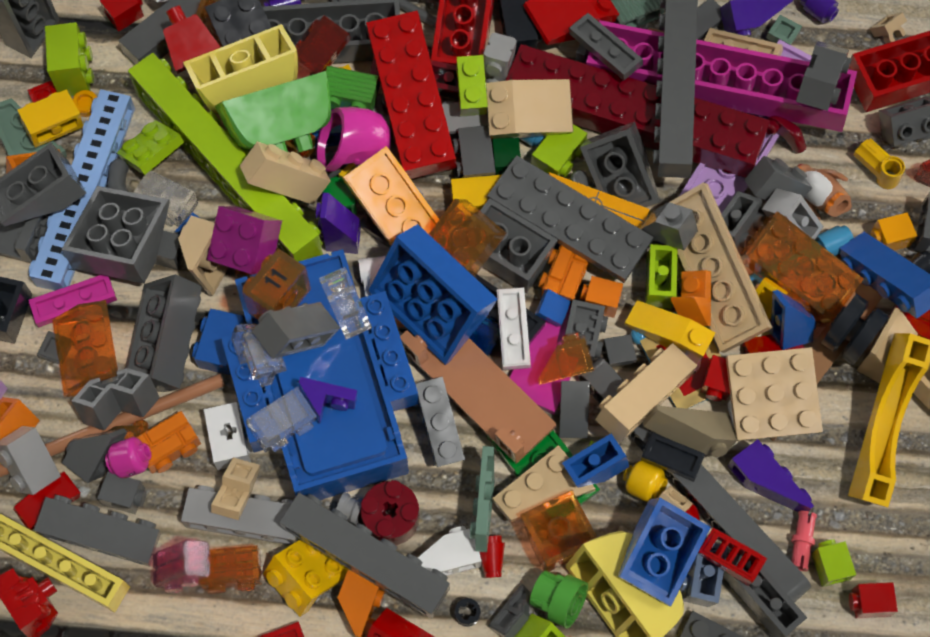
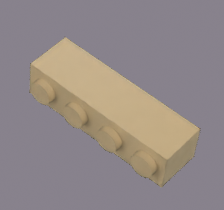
M673 343L665 351L660 348L651 357L652 363L648 366L645 363L642 364L633 374L635 378L631 382L626 379L617 388L616 392L618 394L616 396L608 395L598 406L601 411L595 420L610 434L612 433L619 443L643 422L656 405L660 406L685 383L698 366Z

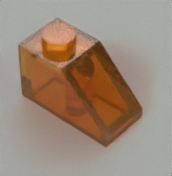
M578 332L562 336L563 341L557 343L539 375V385L594 371V364L586 335L579 336Z

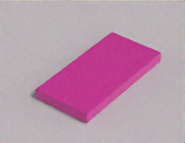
M569 306L561 326L557 327L546 321L545 327L529 345L531 368L513 369L510 379L542 410L555 415L560 404L561 381H570L580 358L561 354L571 306Z

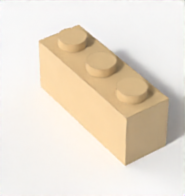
M258 141L240 165L248 184L312 205L331 181L325 171V166L316 159L309 160L296 152L289 153L273 144L266 145Z

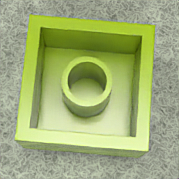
M76 22L45 26L47 72L57 92L67 89L70 96H74L82 90L91 91L90 84L94 83V74L92 68H89V61H93L91 47L87 46L85 32H80Z

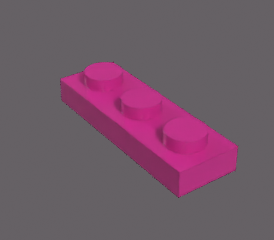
M99 275L29 299V304L35 323L39 328L116 301L117 297L110 276Z

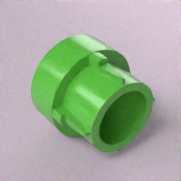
M545 570L538 577L532 589L530 605L548 613L549 621L568 629L576 621L582 610L588 592V583L570 574L564 577Z

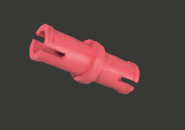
M809 511L798 512L796 534L792 536L791 541L794 544L791 561L802 572H806L809 569L811 547L815 545L813 533L817 514L811 512V515H808Z

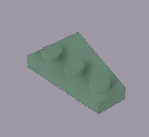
M12 98L0 102V139L8 156L38 152L49 143H52L59 149L64 157L67 156L66 151L53 140L35 148L21 123L17 111L21 107Z
M483 446L480 475L476 476L475 491L479 494L478 498H474L473 516L477 517L476 522H471L470 539L475 540V550L477 552H487L492 498L495 484L494 447Z

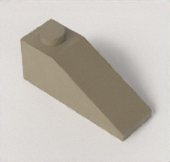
M656 405L642 422L645 428L665 438L713 457H722L737 441L728 414L724 412Z

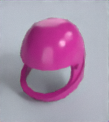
M352 106L336 107L331 110L328 124L321 128L316 149L317 160L325 166V171L329 173L348 163H354L358 167L387 146L390 149V128L381 114L370 109ZM342 125L338 149L331 162L327 165L325 148L329 134L335 126Z

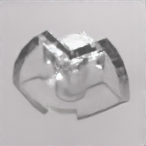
M257 324L236 325L231 340L240 365L248 364L253 380L258 379L261 387L271 385L277 373L287 371L283 357L271 358L252 333Z

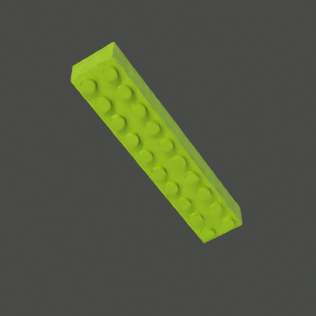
M151 53L127 70L140 100L162 124L182 136L185 141L182 144L184 149L237 207L282 220L276 251L288 264L323 255L321 247L323 242L319 237L321 232L313 221L307 222L303 217L304 213L295 202L291 204L285 198L287 196L247 183L240 165L249 151L240 148L228 130L224 131L217 116L212 111L207 112L203 108L204 103L196 93L191 95L187 90L188 86L180 76L175 77L171 73L172 68L164 58L160 60L154 53Z

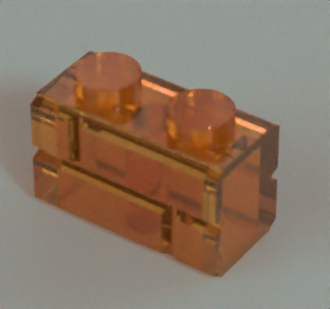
M258 545L199 550L200 586L204 590H208L209 594L225 593L226 588L237 587L238 591L255 590V585H262L261 551Z

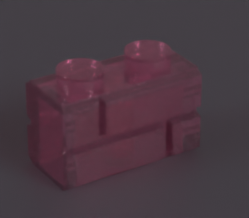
M184 540L153 554V568L156 569L153 572V585L165 588V592L168 593L181 592L183 587L199 585L198 580L210 575V561L207 560L210 557L209 543L207 541Z

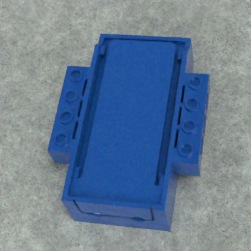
M343 249L331 252L330 256L327 253L274 268L287 278L286 281L276 274L272 276V269L250 275V278L246 276L235 279L249 330L222 337L221 340L253 452L281 445L295 495L297 496L298 493H301L307 497L308 494H312L320 500L409 474L408 459L394 411L419 404V397L386 291L358 299ZM266 276L269 277L270 279H272L273 281H275L277 284H279L281 287H280V288H277L276 286H274V285L271 284L270 282H268V283L266 284V283H265V281H266L265 277H266ZM321 302L340 327L323 347L272 359L252 333L253 329L260 323L258 321L260 316L269 310L278 311L287 306L292 308L303 303ZM300 377L357 390L355 409L348 408L346 411L332 408L330 404L326 403L321 424H319L299 391Z

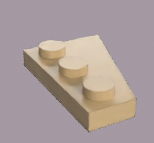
M558 445L493 497L492 501L511 523L541 512L543 509L553 505L562 504L580 495L592 493L596 488L593 485L577 488L562 464L569 457Z

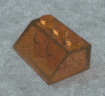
M106 300L78 304L53 319L65 398L76 396L90 380L100 377L101 381L117 376L118 367Z

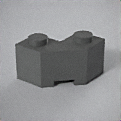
M818 41L814 47L810 64L804 74L796 102L828 111L831 104L836 105L841 89L836 88L842 73H848L852 58L847 57L849 50Z
M126 368L117 371V376L101 381L99 377L88 381L72 399V403L83 424L105 431L121 411L144 417L160 397L149 374Z

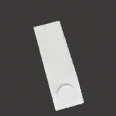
M465 526L449 530V534L441 537L418 557L423 562L422 567L429 571H432L433 568L437 569L446 576L480 568L482 562L480 553L475 550V540L470 539V529H466Z

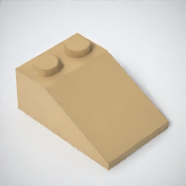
M569 79L508 80L486 83L489 136L493 139L573 133Z

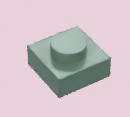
M779 15L766 38L774 43H777L780 39L792 45L802 26Z

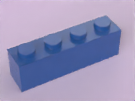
M865 231L839 248L840 264L843 270L859 278L865 286L872 287L884 299H889L895 303L901 311L908 312L917 319L930 310L929 273Z

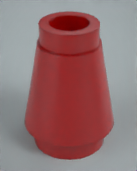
M489 536L487 552H479L485 578L502 577L505 543H502V536Z

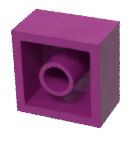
M218 206L207 260L252 275L272 269L282 220L237 206Z

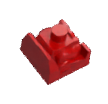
M12 568L0 575V599L19 629L27 637H40L49 630L59 614L49 599L50 596L58 591L49 577L38 583L33 577L18 576Z

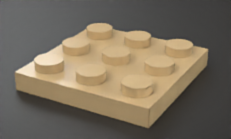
M812 347L726 356L734 430L737 441L823 432Z

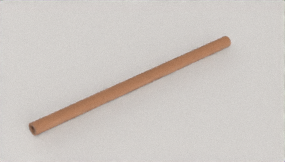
M217 374L160 397L144 417L123 412L117 415L105 431L88 426L46 443L45 446L52 457L66 451L69 443L76 438L79 439L90 434L121 429L225 386L221 374ZM0 464V477L10 474L8 469Z

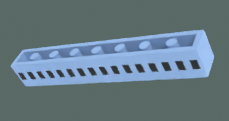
M100 89L98 97L94 98L92 102V113L89 121L86 120L83 125V136L81 142L75 146L74 160L71 165L86 194L67 208L49 214L47 231L38 243L39 252L36 259L29 266V277L36 287L55 291L71 284L76 269L72 268L61 249L96 187H107L109 165L118 157L116 152L121 149L135 111L131 96Z

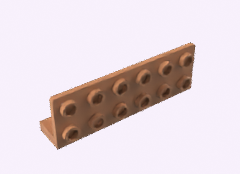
M407 330L400 336L405 353L431 379L443 377L448 396L516 464L556 428V423L470 338L452 360L445 365L427 348V344L419 335L413 336Z

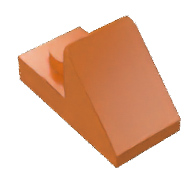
M682 271L681 297H671V301L678 315L692 319L703 326H711V271Z

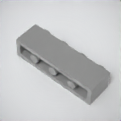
M199 485L197 489H188L181 519L186 528L292 545L299 540L283 530L280 525V520L293 500L283 499L282 503L271 501V498L264 495H254V498L248 499L240 519L236 520L211 513V504L218 493L215 492L214 488Z

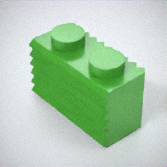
M327 66L326 74L331 109L352 106L373 111L380 87L379 76Z

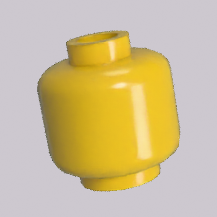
M642 460L638 461L634 466L629 465L630 467L625 470L623 480L626 481V491L645 502H648L650 499L659 498L662 492L665 491L668 479L665 478V472L661 468Z

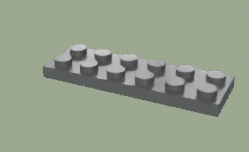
M517 155L487 195V201L491 198L557 238L558 244L625 283L654 238Z

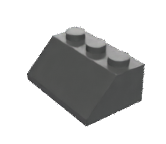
M489 198L460 237L459 252L515 287L524 288V292L527 293L544 269L558 239Z

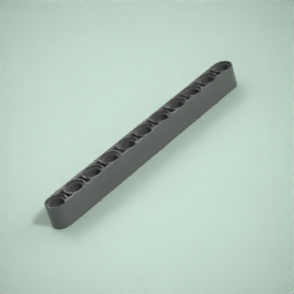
M602 358L597 359L578 375L579 381H590L589 393L599 404L608 395L616 396L618 394L616 392L617 388L624 382ZM641 423L628 436L644 452L653 431L645 428L643 423ZM702 464L694 482L662 469L670 482L698 508L699 513L713 528L767 558L763 568L794 603L811 588V584L805 575Z

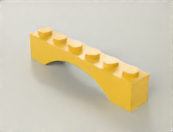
M894 333L849 489V497L889 507L896 483L895 461L900 427L912 394L929 367V339L911 333Z

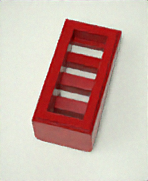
M712 528L698 554L747 586L754 582L767 560L766 557L715 528ZM718 539L722 543L714 554L710 550ZM728 546L732 550L725 560L721 558V555ZM737 553H739L742 557L737 566L732 564V561ZM750 560L753 563L748 572L742 570L747 561Z

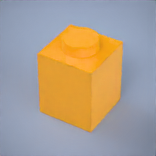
M908 212L877 220L870 233L872 237L894 251L910 247L917 237Z

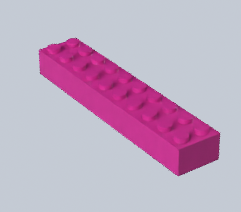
M599 20L604 27L643 59V65L629 77L657 86V80L662 81V74H657L658 58H663V52H658L659 36H664V33ZM696 39L695 98L742 112L766 117L775 115L791 122L843 132L857 71L848 70L847 74L842 73L836 87L841 89L836 105L831 104L828 111L796 102L804 74L810 62ZM589 52L586 64L613 72Z

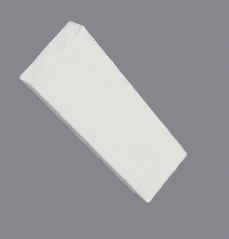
M524 288L498 289L497 300L503 370L531 368Z

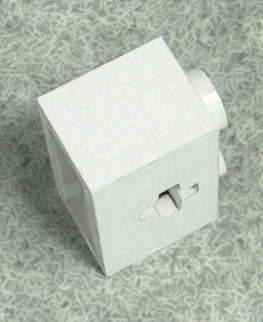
M234 402L204 409L213 462L217 470L227 468L233 457L251 462L249 454L254 452L245 434V424L238 403ZM233 431V439L228 440V432Z

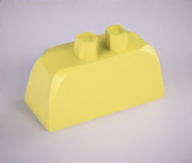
M282 24L183 62L200 97L215 114H218L215 105L222 101L297 80L298 75L297 49Z
M617 531L584 543L567 562L566 569L572 576L588 583L587 598L616 637H664L683 615L684 603L682 594L679 590L672 606L669 607L618 577L633 534L626 531Z

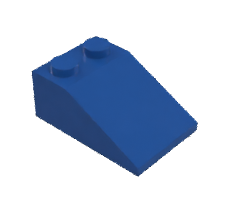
M660 497L650 499L635 527L618 577L671 607L711 527Z

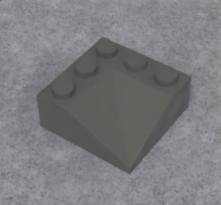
M97 186L61 250L73 269L144 284L157 259L170 202L164 198Z

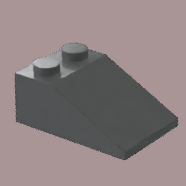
M635 121L586 139L581 145V151L599 191L643 207L660 202L645 146Z
M52 143L43 147L0 178V222L3 226L63 210L86 194L71 164Z

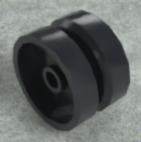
M858 294L853 297L846 308L843 307L830 324L829 332L821 342L828 349L834 351L839 348L844 339L849 341L842 352V358L853 366L889 318L888 314L876 308L872 310L866 320L862 319L861 316L868 308V301Z

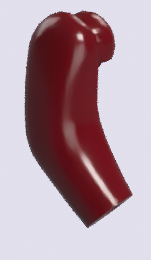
M779 116L768 117L767 120H770L767 134L775 135L778 133L795 153H802L806 150L807 147L802 130L796 124Z

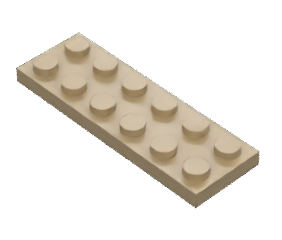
M703 182L670 201V203L692 209L698 232L685 250L678 249V255L685 271H711V326L709 327L715 332L714 339L720 352L726 353L772 329L709 185Z

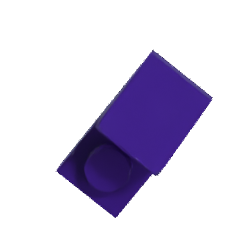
M304 377L299 379V391L319 424H321L326 403L330 404L332 408L346 411L348 408L355 409L357 390Z

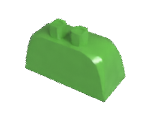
M326 71L222 101L215 105V108L229 134L241 148L250 150L258 141L266 145L273 144L279 149L288 152L285 141L293 139L297 153L313 148L310 133L325 127L330 121L331 100Z

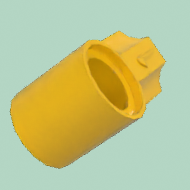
M871 138L866 139L855 150L853 155L876 176V181L880 187L884 189L897 187L905 171L904 162L898 157L890 156ZM886 171H891L895 175L889 174Z

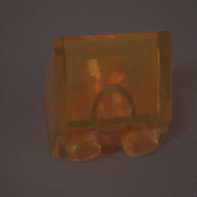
M573 490L520 514L531 547L543 571L547 570L550 572L566 564L584 543L598 538Z

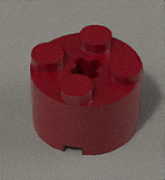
M396 480L375 485L366 493L361 502L363 524L373 532L371 536L379 541L384 538L395 545L408 541L415 534L420 519L419 504L415 494L406 485ZM386 511H395L396 516L392 518L390 515H386Z

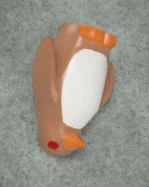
M803 163L796 166L807 174L806 179L812 186V189L804 197V200L819 220L821 217L816 208L832 217H837L851 209L852 205L849 194L836 180L840 179L848 182L846 176L833 169H816Z

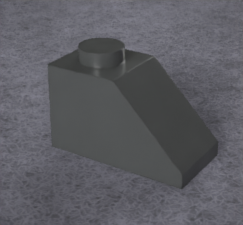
M670 202L650 212L639 228L653 236V240L681 250L686 249L698 232L693 210Z
M122 428L90 434L79 439L76 438L67 446V454L62 464L87 483L99 479L105 475L108 469L105 456L110 446L124 440L128 431Z

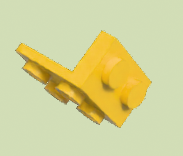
M298 540L274 555L263 575L267 578L268 583L285 599L289 608L293 609L301 617L310 610L320 595L343 581L349 569L302 540Z

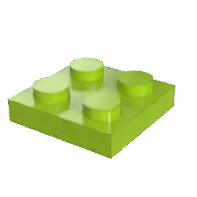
M155 120L145 125L142 131L133 139L126 141L116 153L128 165L146 175L185 141L178 132Z

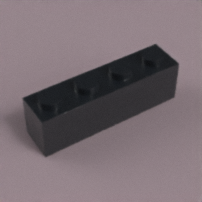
M498 0L503 35L517 40L515 55L521 44L537 49L538 42H542V36L523 6L529 0Z

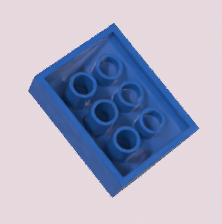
M418 224L396 236L368 290L372 295L386 291L393 315L414 335H419L427 344V348L445 365L452 360L485 320L497 301V298Z

